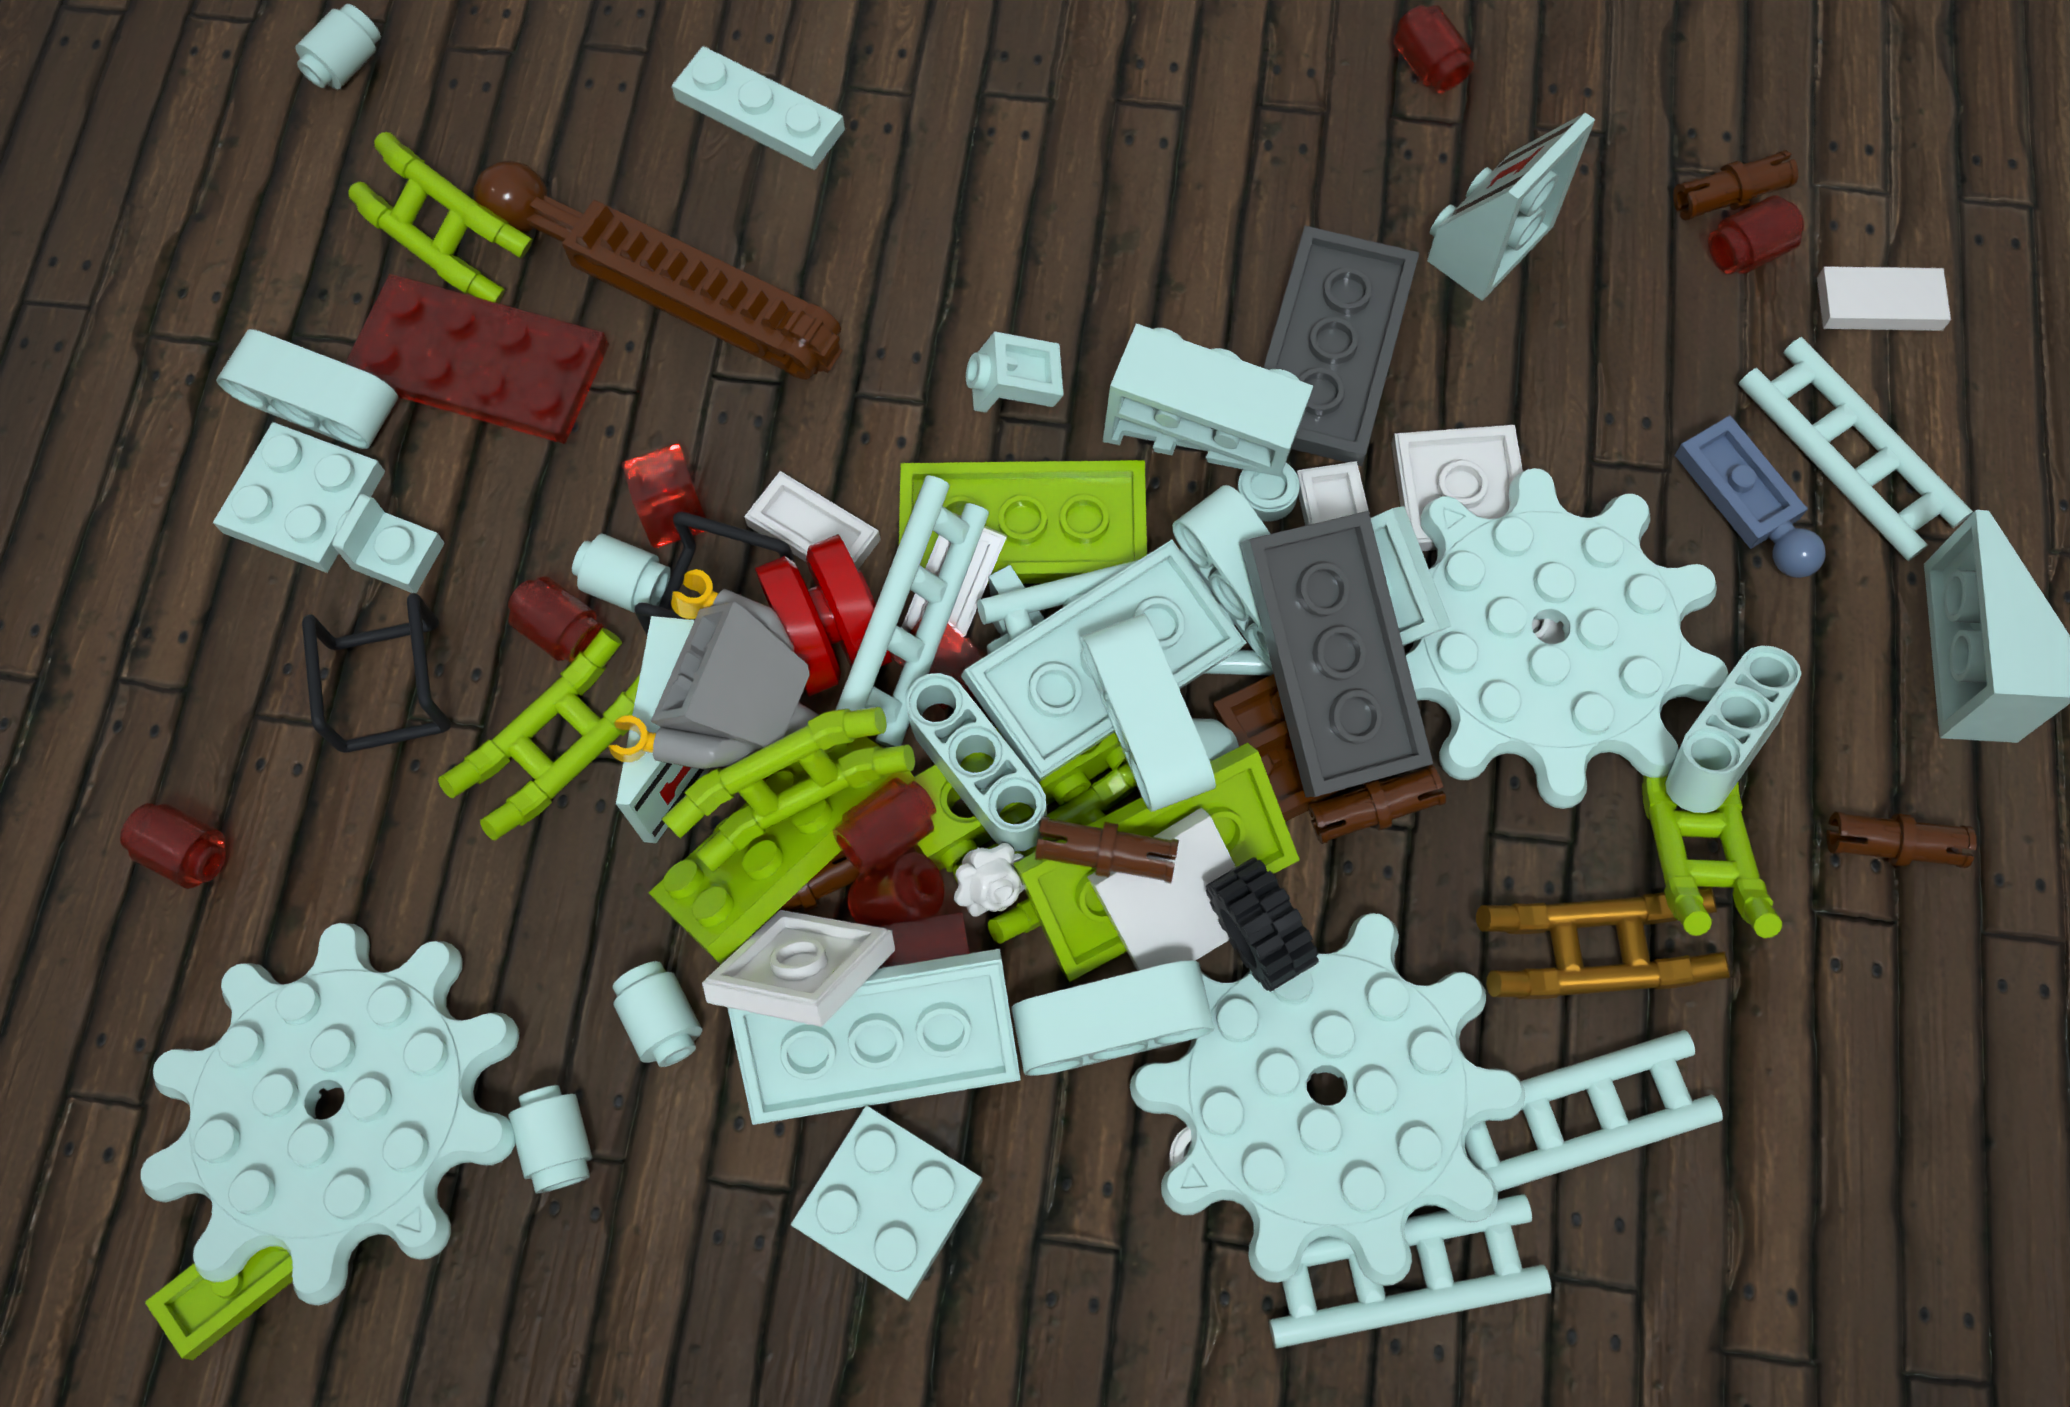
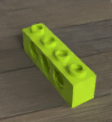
M1115 732L1038 782L1046 795V806L1054 801L1058 805H1064L1088 790L1091 786L1089 780L1109 768L1114 771L1127 762ZM982 752L972 753L961 761L960 766L972 773L982 772L993 764L994 759ZM934 765L915 776L916 781L890 804L892 814L931 876L946 868L947 872H953L954 866L962 863L964 856L969 851L977 849L992 840V837L975 816L962 818L951 811L952 806L961 797L937 766ZM1016 802L1005 806L1001 810L999 817L1010 824H1022L1028 821L1035 811L1027 804Z

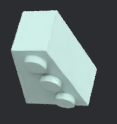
M1136 323L1110 385L1103 442L1120 445L1125 435L1155 441L1153 450L1156 453L1173 455L1176 445L1208 451L1206 456L1208 463L1280 477L1306 410L1313 385L1300 381L1294 374L1282 369L1268 370L1242 361L1231 351L1221 348L1208 349L1183 340L1177 333L1165 328L1151 329Z

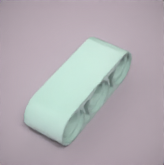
M254 329L247 330L216 379L218 385L224 391L251 407L361 449H368L399 398L392 387L368 372Z
M1223 485L1177 519L1172 525L1173 533L1185 555L1251 648L1272 669L1240 544L1249 539L1269 535L1270 532L1243 495L1235 488Z
M1142 614L1081 636L1083 651L1092 677L1148 810L1153 812L1215 789L1214 773L1206 750L1148 617Z
M1758 646L1748 650L1739 660L1686 733L1665 782L1666 791L1671 800L1679 807L1693 813H1708L1715 811L1724 803L1780 722L1801 677L1800 665L1792 655L1774 646Z
M942 673L927 674L918 678L912 684L906 696L907 713L917 742L997 844L1008 843L1014 848V851H1026L1036 846L1037 840L1043 839L1040 836L1041 833H1039L1042 817L1047 816L1046 795L1040 784L959 682L953 677ZM943 703L955 709L948 719L941 722H931L922 717L923 712L934 704ZM982 752L994 759L993 764L982 772L972 773L960 766L961 761L972 753ZM1016 802L1027 804L1035 811L1034 815L1022 824H1010L999 817L1001 810L1005 806Z
M1179 961L1032 997L1015 1003L1011 1007L1023 1070L1027 1076L1062 1072L1189 1041L1214 1031L1200 964L1197 961Z

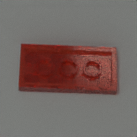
M389 274L345 364L378 377L392 387L398 397L565 444L606 354L609 343L603 332Z

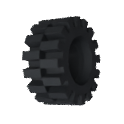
M1253 857L1206 885V894L1211 900L1209 903L1212 910L1219 917L1217 920L1221 928L1227 932L1230 938L1228 939L1234 950L1237 949L1246 968H1250L1253 977L1258 983L1261 982L1265 990L1271 992L1318 964V952L1311 942L1312 936L1309 930L1301 922L1303 918L1297 908L1294 909L1291 905L1290 897L1285 889L1279 887L1277 878L1271 871H1267L1262 861H1257L1256 857Z

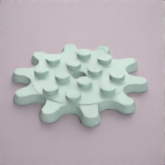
M1528 469L1514 477L1509 486V510L1501 518L1486 519L1478 517L1467 510L1457 499L1449 496H1442L1430 501L1423 508L1420 521L1425 534L1433 541L1437 549V560L1429 571L1451 627L1415 641L1411 650L1405 655L1417 701L1429 700L1438 703L1447 711L1451 720L1449 736L1443 742L1439 751V762L1443 770L1455 779L1471 780L1478 777L1485 770L1488 763L1496 756L1506 753L1517 754L1525 758L1533 766L1538 792L1542 799L1552 807L1560 809L1572 808L1582 801L1587 791V764L1591 758L1600 753L1611 752L1619 754L1627 759L1638 772L1650 778H1662L1669 775L1679 748L1675 739L1667 731L1661 720L1660 713L1663 705L1668 700L1676 697H1688L1697 701L1708 702L1729 676L1727 667L1720 658L1701 652L1691 646L1683 637L1680 629L1681 621L1686 615L1707 607L1716 596L1717 585L1711 570L1700 564H1691L1679 568H1665L1656 565L1645 556L1640 548V541L1651 520L1649 507L1640 496L1624 494L1608 502L1598 516L1592 518L1576 516L1567 512L1560 505L1553 479L1548 472L1542 469ZM1550 619L1556 623L1561 621L1564 624L1562 629L1565 634V640L1558 644L1542 642L1533 632V620Z
M1369 913L1360 916L1352 924L1348 938L1340 949L1329 954L1318 953V964L1271 992L1265 990L1261 982L1258 983L1250 969L1242 979L1232 983L1215 981L1201 972L1214 1031L1205 1036L1192 1039L1191 1046L1180 1059L1168 1063H1147L1138 1068L1131 1078V1097L1139 1108L1149 1113L1177 1116L1191 1130L1192 1140L1189 1152L1180 1162L1173 1165L1165 1173L1161 1182V1194L1165 1204L1173 1212L1181 1215H1194L1203 1211L1212 1203L1221 1200L1234 1201L1242 1205L1250 1213L1254 1223V1235L1249 1245L1248 1254L1250 1266L1258 1277L1268 1282L1278 1283L1291 1278L1299 1268L1303 1252L1307 1246L1317 1238L1331 1236L1340 1238L1350 1245L1356 1254L1360 1269L1370 1281L1382 1286L1394 1285L1402 1281L1410 1270L1412 1258L1405 1238V1224L1407 1218L1414 1210L1422 1206L1436 1205L1446 1209L1456 1218L1465 1222L1477 1223L1487 1219L1494 1212L1498 1202V1191L1493 1180L1486 1173L1476 1168L1468 1159L1465 1150V1137L1469 1129L1479 1122L1487 1120L1503 1121L1516 1116L1524 1105L1526 1094L1523 1084L1516 1075L1508 1070L1498 1068L1485 1069L1475 1066L1465 1058L1460 1049L1459 1037L1461 1030L1483 1011L1486 1003V991L1481 981L1466 972L1450 973L1438 982L1428 986L1414 985L1404 980L1398 974L1394 964L1399 934L1395 924L1382 914ZM1326 1072L1334 1074L1338 1078L1342 1077L1346 1089L1345 1097L1335 1105L1324 1106L1316 1103L1307 1091V1082L1313 1073Z
M347 923L331 925L321 935L314 965L305 976L297 981L279 984L274 980L270 972L258 964L243 963L231 967L224 974L221 982L223 998L232 1010L231 1024L227 1032L215 1045L202 1051L173 1049L164 1052L158 1057L153 1067V1077L157 1089L169 1098L183 1100L188 1103L190 1107V1120L187 1129L179 1140L168 1148L153 1154L145 1161L141 1169V1182L146 1194L156 1201L170 1202L185 1195L195 1193L206 1195L212 1201V1217L193 1251L196 1270L204 1279L212 1282L227 1281L235 1277L259 1250L270 1246H280L286 1249L292 1256L293 1287L299 1299L310 1305H323L339 1296L346 1284L348 1262L351 1253L361 1241L369 1236L378 1234L390 1236L397 1242L404 1253L411 1258L419 1260L432 1258L439 1254L447 1245L451 1235V1223L448 1216L441 1209L437 1199L438 1185L443 1175L450 1168L460 1163L472 1162L479 1165L500 1163L511 1154L515 1146V1135L509 1119L498 1113L486 1112L479 1108L475 1102L473 1090L475 1081L480 1073L490 1065L510 1056L517 1047L520 1038L519 1028L515 1021L503 1013H487L468 1020H458L450 1015L447 1009V995L450 987L458 979L463 967L461 953L452 944L444 941L425 943L400 968L387 973H381L371 966L369 959V937L361 927ZM323 1088L326 1090L343 1088L344 1102L341 1109L328 1119H315V1107L321 1097L319 1091Z

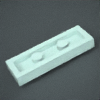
M702 46L672 84L673 93L677 101L813 170L818 167L845 130L842 115Z

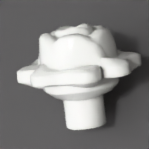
M1002 843L991 849L977 848L969 851L964 856L962 865L956 870L955 875L958 880V888L954 894V900L959 906H967L970 914L976 917L987 911L1005 910L1018 899L1019 894L1024 890L1021 878L1016 872L1013 863L1025 857L1019 853L1015 854L1014 848L1008 843Z

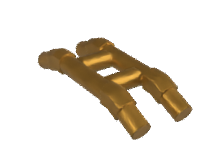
M1712 887L1698 888L1704 899L1703 906L1707 913L1717 912ZM1665 892L1643 894L1641 897L1558 904L1515 903L1512 905H1481L1476 913V923L1481 931L1506 932L1507 934H1538L1550 931L1556 968L1523 969L1521 971L1492 970L1488 974L1486 981L1488 993L1492 997L1549 999L1563 995L1648 988H1655V990L1696 985L1699 982L1730 978V970L1725 951L1692 957L1686 955L1655 959L1650 962L1643 925L1678 921L1674 918L1667 905ZM1616 925L1623 964L1584 967L1577 928Z

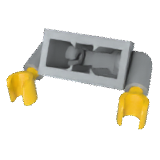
M690 570L685 573L683 584L688 589L697 591L701 596L690 598L681 592H672L671 605L674 612L680 617L695 619L651 719V722L660 726L657 733L648 732L645 724L639 718L632 715L622 716L614 722L615 727L621 730L637 732L640 740L631 748H622L618 745L608 746L613 757L622 762L637 761L646 752L653 753V758L656 761L697 769L730 766L807 726L809 720L819 716L816 712L799 703L810 675L808 664L794 653V645L777 613L772 608L727 589L717 593L713 591V584L709 575L702 570Z

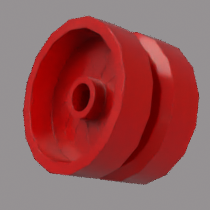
M839 534L808 547L806 561L815 587L807 589L796 564L786 556L755 568L769 607L777 613L794 645V653L808 664L810 675L804 687L808 696L839 684L841 671L833 652L832 644L839 642L852 668L876 606L860 569H856ZM886 651L881 666L892 662L890 651Z

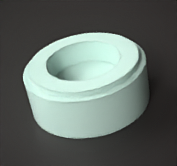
M1285 463L1280 477L1243 469L1239 477L1237 491L1248 501L1261 521L1268 522L1282 519L1293 510L1300 485L1294 469L1288 463Z

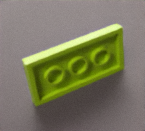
M1145 460L901 463L899 544L925 476L930 475L943 479L950 484L942 505L943 507L960 516L966 503L983 507L989 511L985 526L1007 535L991 575L1011 565L1022 584L1047 583L1140 560L1147 555ZM932 531L920 566L926 568L939 536L934 531Z
M867 737L855 738L853 742L834 745L825 750V753L835 764L839 762L838 758L853 750L874 746L882 749V747ZM795 762L780 772L773 774L765 782L777 794L810 776L798 762ZM910 771L884 775L882 779L865 781L854 788L849 786L766 829V833L753 839L741 851L737 850L713 873L695 853L719 831L718 827L726 820L724 819L716 826L713 834L687 858L672 866L664 876V879L649 894L663 910L721 965L911 786L916 779ZM746 802L741 808H743V807H745V806H747V805H749V804Z
M1249 743L1210 762L1216 783L1215 789L1153 812L1148 810L1141 797L1087 825L1103 828L1105 822L1118 824V831L1154 837L1202 807L1211 816L1236 867L1256 857L1257 861L1260 860L1265 864L1268 872L1271 871L1275 874L1300 860L1259 752ZM1058 840L1056 842L1066 843L1067 841ZM1036 852L1013 863L1058 965L1069 982L1127 952L1087 878L1096 872V868L1045 859L1042 861L1035 860Z

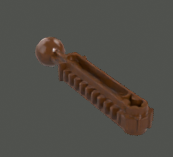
M511 160L498 162L485 169L477 179L473 189L474 201L508 221L509 225L522 233L531 231L534 228L561 241L572 267L746 351L794 377L807 380L812 374L823 371L828 373L843 351L839 348L840 345L838 343L840 341L838 336L841 333V327L838 321L823 308L787 293L595 199L583 214L547 197V188L542 178L527 164Z

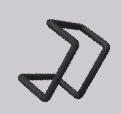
M677 512L673 516V522L683 543V549L659 606L638 603L634 611L646 635H648L651 616L686 619L671 610L672 592L679 591L695 552L696 543L689 527L778 552L780 557L786 556L795 563L791 548L786 542L686 512Z
M411 593L407 597L409 623L334 638L315 616L308 614L302 620L312 725L339 752L349 753L440 734L448 731L451 727L448 717L432 700L424 632L436 629L439 622L417 593ZM411 635L419 704L434 722L344 740L325 721L317 638L328 649L341 650Z

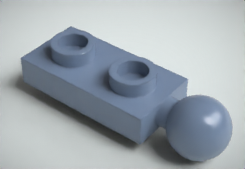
M1731 415L1680 445L1675 453V457L1750 549L1770 538L1774 543L1773 561L1776 567L1789 577H1808L1820 569L1826 556L1825 545L1822 539L1811 530L1795 528L1792 525L1801 519L1808 508Z

